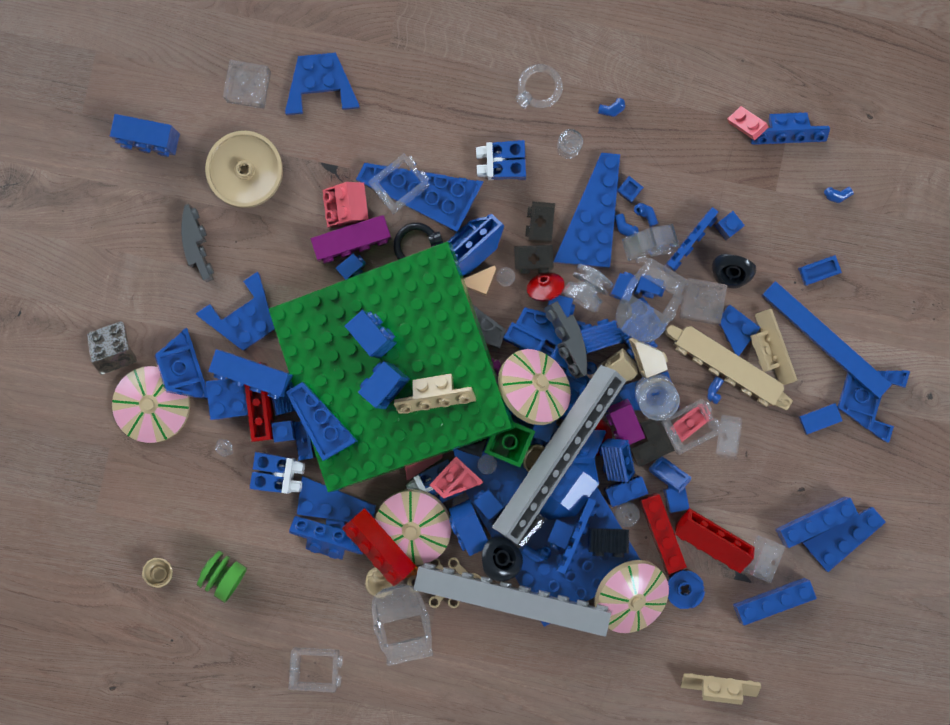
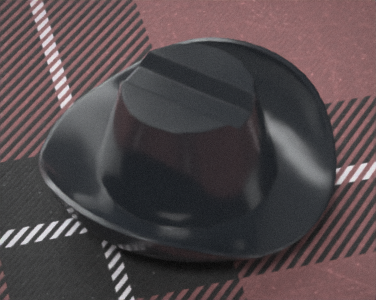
M721 254L714 259L712 272L715 280L721 286L735 289L746 285L754 278L756 265L738 255Z
M501 536L489 539L482 552V566L485 574L492 580L502 582L514 578L520 572L523 565V557L516 544Z

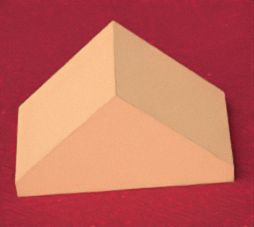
M495 265L464 278L467 289L486 296L496 272Z

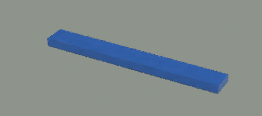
M776 281L762 295L765 300L874 397L879 399L892 385Z

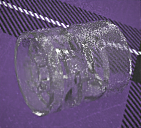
M574 129L562 132L557 142L559 155L565 159H572L579 155L583 146L582 135Z

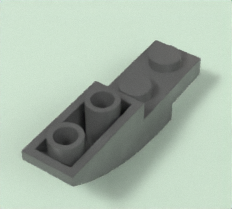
M187 204L184 206L181 224L185 257L188 265L192 268L197 266L202 279L205 282L214 280L212 276L214 270L210 263L207 264L205 259L207 253L204 246H200V244L207 242L204 237L207 236L204 226H200L197 220L200 218L197 209Z
M558 301L544 307V310L546 311L547 319L555 327L556 335L562 340L557 345L559 354L565 359L568 370L575 379L587 375V356L578 323L574 315L566 317Z

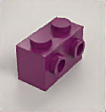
M628 399L609 406L607 409L609 414L606 417L610 426H615L616 431L613 433L616 439L629 440V444L645 438Z

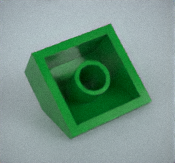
M513 422L514 429L490 437L484 453L521 468L536 431Z

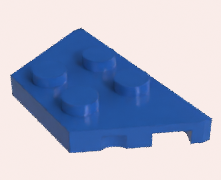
M185 328L155 354L154 357L167 393L208 399L206 384L188 329Z

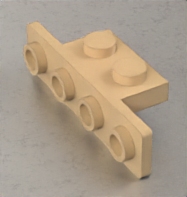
M768 309L755 314L761 332L750 337L763 372L774 369L778 381L783 385L797 381L773 310Z
M452 374L413 380V397L395 399L394 405L398 413H410L437 407H448L455 404H467L476 401V396L472 387L454 390Z
M690 673L683 675L681 688L702 690L703 700L742 705L743 695L758 696L761 683Z

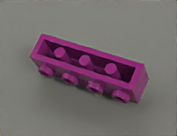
M384 215L310 238L318 262H323V264L334 261L333 258L341 256V258L349 257L352 255V252L357 250L359 252L370 250V246L376 244L378 246L386 245L389 243L388 240H392Z

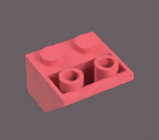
M344 182L323 190L327 227L353 225L369 220L364 183Z

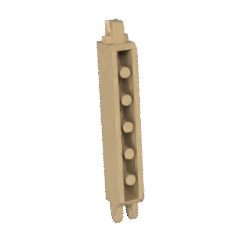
M670 325L666 328L665 335L675 341L673 345L677 347L675 349L677 352L684 356L686 354L693 357L692 361L700 366L704 364L709 367L708 371L716 376L720 374L729 385L735 386L736 384L742 388L741 392L749 397L753 395L758 398L757 402L765 407L768 405L776 406L783 410H788L793 400L783 392L784 386L782 383L692 326L680 329Z

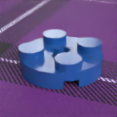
M679 570L668 578V600L674 606L680 609H689L698 606L702 602L705 595L704 583L696 573L690 570ZM682 585H689L688 590L690 592L688 594H681Z

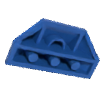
M493 214L470 220L458 233L448 240L453 246L462 275H469L498 248L504 225Z
M595 459L593 464L572 462L539 513L548 520L576 516L599 484Z

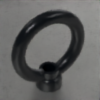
M410 223L403 226L397 232L393 243L397 259L406 257L401 250V241L408 232L420 230L426 233L431 247L443 243L440 231L434 232L423 223Z

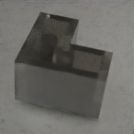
M658 415L639 423L646 441L630 448L632 457L638 467L675 451Z

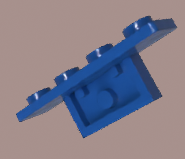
M807 112L769 114L770 128L766 129L756 140L751 138V144L826 142L830 127L811 126Z
M298 516L294 517L289 533L307 538V550L343 560L345 550L360 555L364 554L351 538L346 535L344 530Z

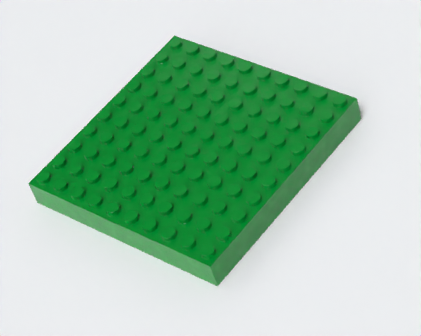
M448 241L269 308L289 374L293 375V386L295 387L304 382L358 440V442L325 461H322L312 442L328 492L347 488L515 428L509 409L502 399L498 377L453 246ZM361 310L371 311L373 314L376 313L383 321L381 325L386 329L389 328L395 335L394 340L397 344L380 359L369 356L345 327ZM384 361L394 364L410 380L386 409H379L371 405L358 391L361 389L360 384L366 378L369 379L373 375L374 367ZM452 374L454 390L472 387L476 396V401L467 404H455L448 407H437L410 413H398L394 405L395 399L413 397V380Z

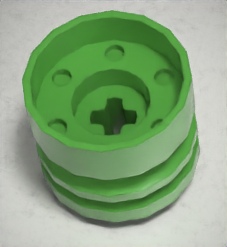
M219 550L205 564L200 573L197 586L202 588L208 582L205 588L206 592L210 591L214 586L217 587L214 597L225 603L241 582L247 567L237 561L231 567H228L230 557L226 556L220 562L224 553Z

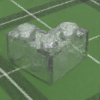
M673 224L651 227L621 239L627 260H636V263L647 260L649 255L655 257L661 254L672 253L673 248L680 246Z

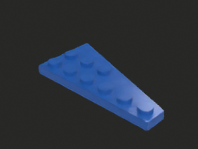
M601 153L553 263L610 268L620 154Z
M364 163L356 178V181L364 183L365 186L457 233L484 181L479 180L474 181L460 177L455 178L447 175L416 172Z

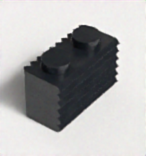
M589 528L588 552H592V556H604V553H612V557H624V553L629 554V530Z

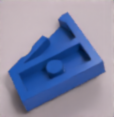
M728 305L717 319L734 351L733 353L738 356L751 341L750 336L755 335L760 329L758 325L731 305Z
M593 430L573 463L593 464L600 445L604 440L606 430Z

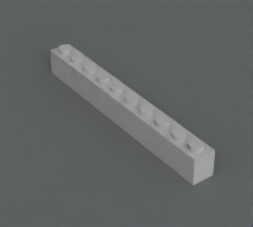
M600 365L493 525L492 528L518 545L625 384L626 380L616 370Z
M425 563L418 567L413 590L604 637L607 635L612 613L611 610H608V606L597 604L594 607L590 606L589 602L579 599L577 602L569 601L567 596L558 595V597L550 596V592L542 590L536 593L526 586H519V588L511 587L512 583L502 581L499 584L492 582L493 580L489 577L481 576V579L474 578L472 573L462 572V574L454 573V569L446 567L441 570L437 569L436 565Z

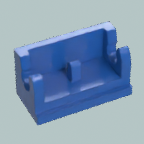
M301 421L292 422V426L295 429L298 461L317 458Z

